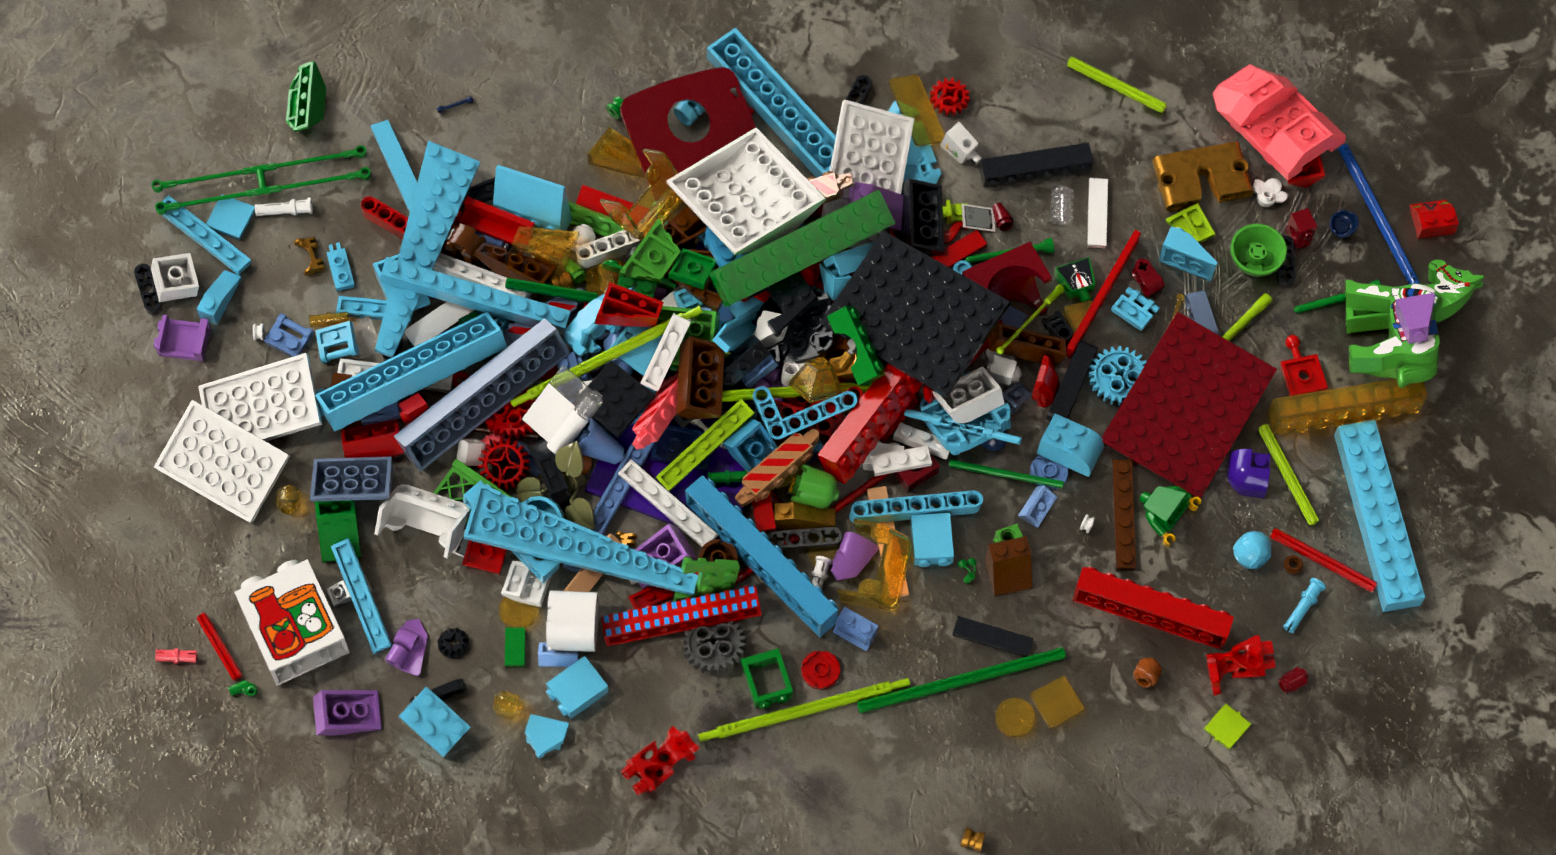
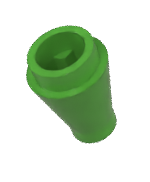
M567 257L562 261V265L565 271L569 273L573 283L580 284L586 279V270L573 261L571 257Z

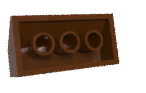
M690 336L680 344L676 416L693 420L721 417L724 351L715 342Z

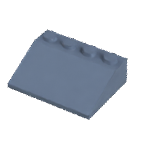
M392 457L314 459L310 502L389 499L394 477Z

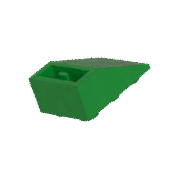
M355 500L315 501L322 563L336 561L331 546L348 538L352 542L357 558H361Z

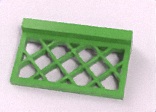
M455 459L452 463L453 467L433 492L439 495L441 491L448 490L449 498L453 499L451 489L462 487L464 495L466 486H474L481 480L484 484L490 485L491 488L511 497L458 459ZM456 473L460 476L461 484L451 486L450 479ZM463 497L454 498L453 500L463 501Z

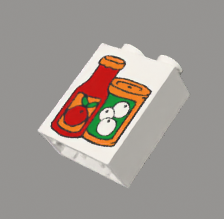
M308 559L300 563L298 560L287 561L278 567V573L264 579L261 576L251 577L241 584L240 590L234 592L276 686L350 653L345 638Z

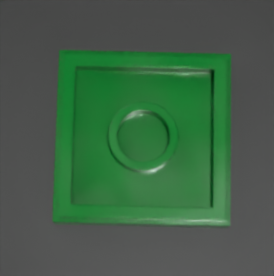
M683 248L670 270L668 278L704 290L710 279L709 273L714 271L717 266L716 260Z

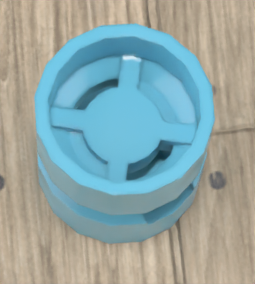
M693 101L680 102L673 109L677 119L687 126H691L698 118L697 115L700 116L705 111L700 104Z

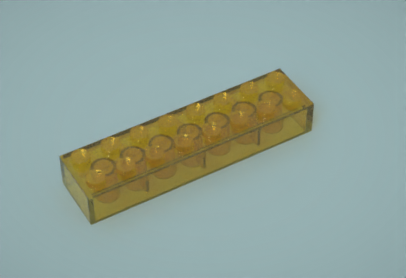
M1397 379L1275 398L1272 400L1267 416L1273 435H1286L1292 431L1304 432L1311 428L1323 429L1329 425L1341 426L1348 422L1359 423L1366 419L1378 420L1385 416L1397 417L1403 413L1415 414L1421 410L1428 394L1424 382L1411 383L1404 388H1400Z

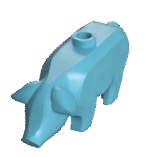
M605 293L593 299L584 309L580 310L575 319L565 329L563 335L565 345L573 348L574 352L579 356L586 353H598L601 347L596 344L595 339L600 337L606 329L613 334L620 329V326L594 324Z

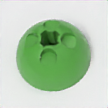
M1250 224L1238 230L1232 239L1230 249L1235 265L1245 274L1255 277L1274 273L1283 264L1287 253L1286 243L1281 234L1272 227L1263 224Z

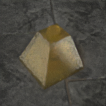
M817 357L806 361L789 381V385L809 403L831 398L842 393L834 366L824 357Z

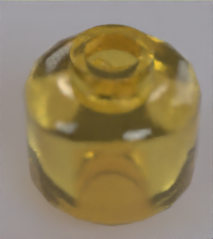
M292 485L279 488L276 493L277 509L286 515L297 512L301 507L302 494L300 490Z
M501 691L499 695L496 694L494 697L492 710H495L496 716L513 719L517 713H521L523 702H520L518 694Z

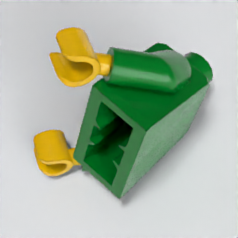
M1158 486L1152 494L1144 491L1140 496V502L1144 503L1147 521L1151 528L1159 536L1163 537V544L1166 547L1171 546L1167 538H1171L1173 542L1176 540L1175 535L1168 534L1166 531L1172 530L1187 507L1191 511H1197L1198 506L1194 505L1193 502L1198 505L1201 504L1199 497L1192 498L1191 494L1180 486Z

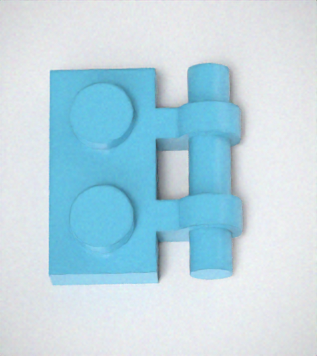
M1128 287L1125 293L1130 297L1127 298L1122 294L1111 307V311L1142 332L1153 317L1148 311L1151 310L1156 314L1160 307L1152 299L1148 300L1142 296L1141 292L1137 289L1133 290L1131 287ZM1135 301H1138L1139 303H1141V304L1144 305V306H1143V307L1139 306L1138 304L1135 303Z

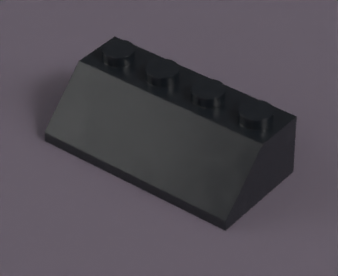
M909 178L903 183L901 195H904L900 240L928 256L943 254L942 185Z

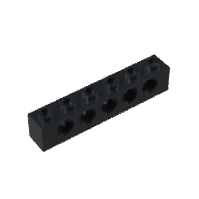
M754 334L724 358L722 391L729 390L771 355ZM676 414L673 417L682 429L693 420L676 416Z

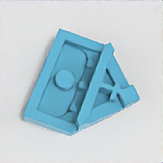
M530 714L525 729L526 742L530 743L538 759L547 752L561 749V744L564 743L569 729V723Z

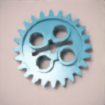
M1113 346L1110 352L1104 349L1103 355L1098 353L1097 359L1093 358V365H1090L1089 368L1091 372H1089L1088 377L1092 378L1089 384L1094 385L1092 391L1098 390L1097 397L1103 395L1104 402L1110 399L1111 405L1114 401H1117L1118 406H1120L1121 401H1124L1135 383L1128 378L1133 377L1137 379L1147 361H1140L1142 355L1136 357V350L1129 353L1128 347H1126L1125 351H1122L1121 346L1118 347L1117 351H1115ZM1119 362H1124L1127 366H1121ZM1108 370L1110 374H1105L1102 371ZM1117 385L1120 387V389L1115 390L1112 388V386Z

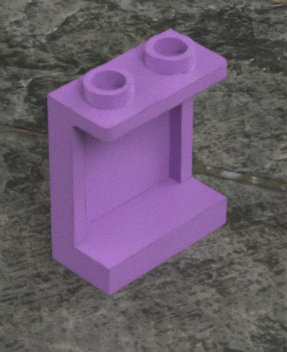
M163 314L162 320L158 322L159 335L154 340V349L157 350L159 356L204 361L211 330L209 320L201 318L200 323L172 320Z

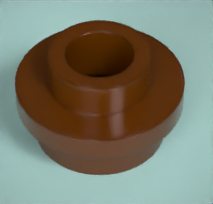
M1296 555L1288 556L1284 561V569L1290 574H1298L1303 569V561ZM1290 563L1296 564V568H1292Z

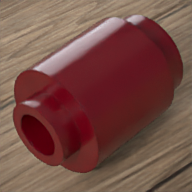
M1296 667L1281 675V678L1278 679V684L1285 694L1288 692L1292 693L1308 684L1307 679H1309V676L1305 669Z

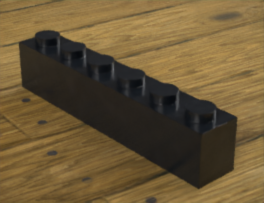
M1088 142L980 159L979 170L983 187L994 188L1002 184L1013 185L1021 181L1031 182L1040 178L1050 179L1053 176L1059 175L1068 176L1078 172L1087 173L1092 170L1094 161Z

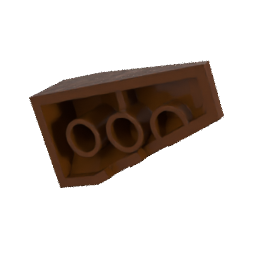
M484 242L474 253L478 259L496 274L506 278L549 284L550 278H552L557 269V265L541 257L534 256V258L523 256V252L517 251V254L507 252L506 248ZM532 293L529 297L532 300L538 301L542 295Z

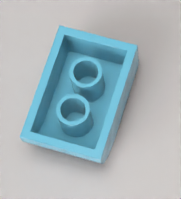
M1055 413L1040 441L1036 454L1090 477L1104 449V443L1101 436L1095 431Z

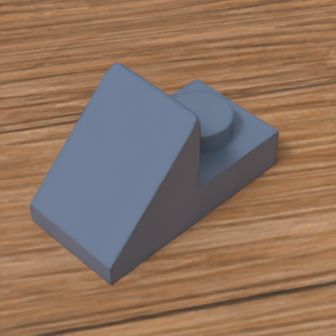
M1017 382L1002 393L1004 403H1008L1012 415L1032 396V392L1020 382Z

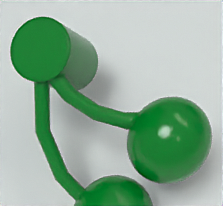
M970 558L967 561L960 559L957 563L958 566L966 568L970 572L964 577V582L969 584L975 578V565L977 561L974 558ZM967 565L974 567V572H973V573H972L971 570L967 567Z

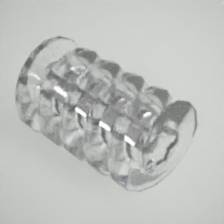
M1055 185L1051 187L1050 223L1056 227H1063L1074 221L1072 216L1074 214L1072 209L1074 207L1072 202L1074 201V196H1072L1074 190L1064 185Z

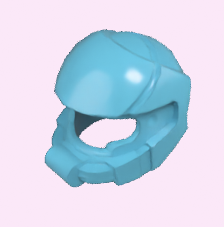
M1250 531L1243 534L1233 546V554L1241 566L1255 571L1269 561L1272 543L1268 536L1262 532Z

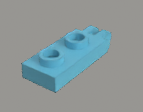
M339 242L336 243L337 250H333L332 244L328 245L330 252L326 253L336 291L354 288L355 285L345 248L341 249Z

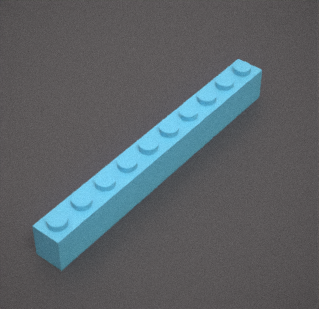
M386 257L381 272L382 283L484 313L488 312L491 315L534 327L545 318L562 336L569 321V310Z

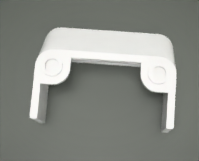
M401 484L394 489L389 499H386L379 507L375 535H379L385 527L397 531L408 525L440 536L439 543L445 548L444 558H448L459 543L470 508L465 503L410 485Z

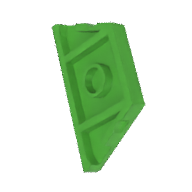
M657 219L619 272V276L660 282L681 251L673 243L669 232L666 233L660 219Z

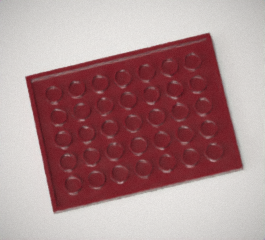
M1177 311L1103 434L1102 442L1104 445L1174 486H1180L1193 497L1201 499L1277 371V368Z

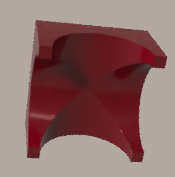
M1031 242L962 271L963 276L1006 300L1025 303L1035 310L1043 304L1035 276L1041 279L1044 284L1052 281L1050 273ZM1045 307V308L1039 313V315L1041 316V315L1046 314V313H1047V308Z

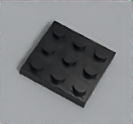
M610 361L573 401V404L616 438H619L655 398V394Z

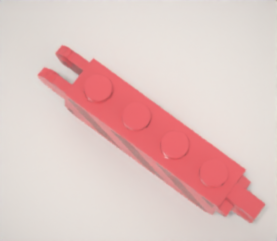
M678 371L674 376L668 377L663 382L658 392H656L655 398L646 407L632 429L637 436L632 445L636 450L643 449L652 442H657L675 416Z

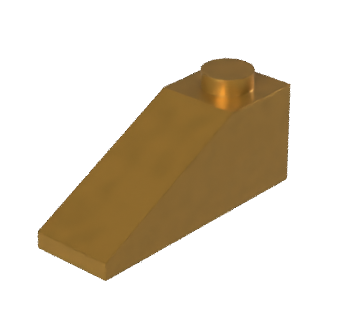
M797 502L775 504V523L778 531L836 527V514L833 508L819 509Z

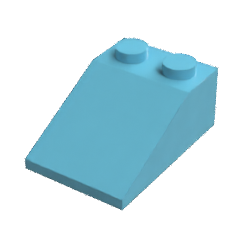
M1171 226L1164 241L1159 262L1211 282L1217 261L1189 233L1181 228Z

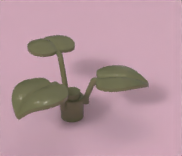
M575 441L560 448L555 456L558 469L566 472V476H568L565 478L569 491H574L569 501L571 505L565 508V516L567 520L592 530L596 528L591 504L584 498L575 499L577 493L581 491L580 487L585 484V477L581 474L583 471L582 452L578 441ZM527 477L521 480L516 488L517 496L522 502L530 497L544 496L543 493L548 491L547 488L542 489L540 480L535 477Z

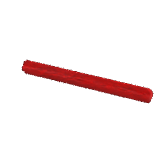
M1277 528L1272 531L1270 537L1273 540L1370 592L1375 590L1377 586L1376 581Z

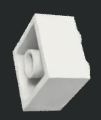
M190 253L153 258L151 271L159 302L197 296L199 284Z

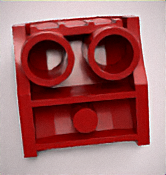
M1044 355L1031 399L1036 400L1037 406L1046 408L1053 403L1059 390L1060 382L1049 356Z

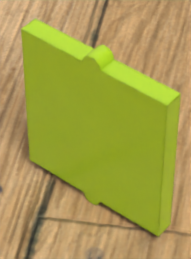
M1225 703L1204 727V730L1213 736L1215 741H1219L1230 750L1250 727L1251 723L1243 718L1240 712H1236Z

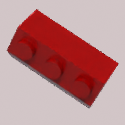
M398 419L341 429V440L345 458L388 456L394 458L404 454L394 437L400 432Z

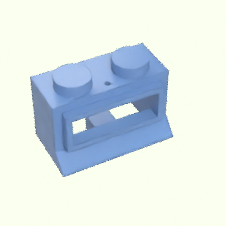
M844 606L836 619L833 633L867 651L878 634V625Z

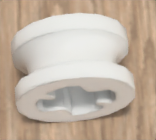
M253 324L254 341H257L258 338L264 340V324L259 326Z
M1086 514L1079 530L1084 529L1086 533H1089L1096 518H1090Z

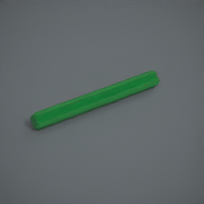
M507 278L505 281L506 289L589 303L598 297L596 292Z

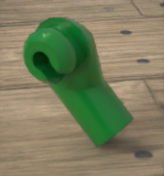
M246 680L228 687L231 696L240 692L248 696H254L258 692L257 686Z

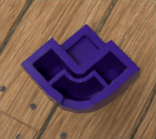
M1239 449L1230 454L1228 458L1227 480L1239 495L1264 499L1270 475V454L1254 453L1252 449Z

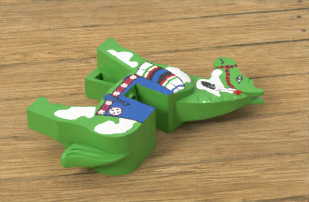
M1433 260L1429 263L1428 280L1433 283L1430 285L1414 283L1400 287H1390L1345 280L1346 333L1389 329V339L1373 346H1349L1350 373H1364L1377 377L1395 378L1400 388H1404L1411 383L1432 379L1438 372L1440 338L1437 323L1449 318L1461 309L1471 298L1474 290L1483 286V282L1480 281L1484 279V276L1473 275L1469 270L1455 269L1443 260ZM1434 293V311L1428 340L1409 344L1395 314L1396 299Z

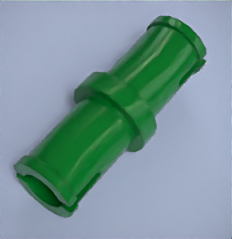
M725 470V472H708V478L714 484L725 483L730 485V483L742 482L747 471L729 472V470Z

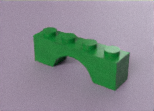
M844 306L828 315L827 318L834 333L848 335L856 345L857 357L850 369L858 386L868 385L885 376L883 364L878 360L875 354L876 349L867 337L868 331L859 319L860 314L854 306Z

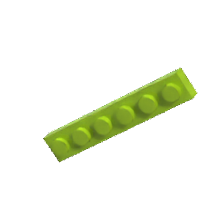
M740 399L656 476L658 481L670 492L755 413Z

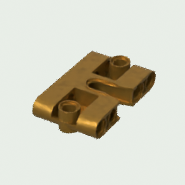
M1229 142L1156 156L1152 160L1158 179V190L1162 193L1167 211L1187 209L1197 203L1200 205L1202 198L1199 175L1207 177L1210 189L1218 203L1246 198L1254 193L1247 170L1248 163L1244 160L1239 142Z

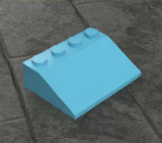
M497 165L493 206L535 222V230H542L550 235L562 237L572 221L565 186Z

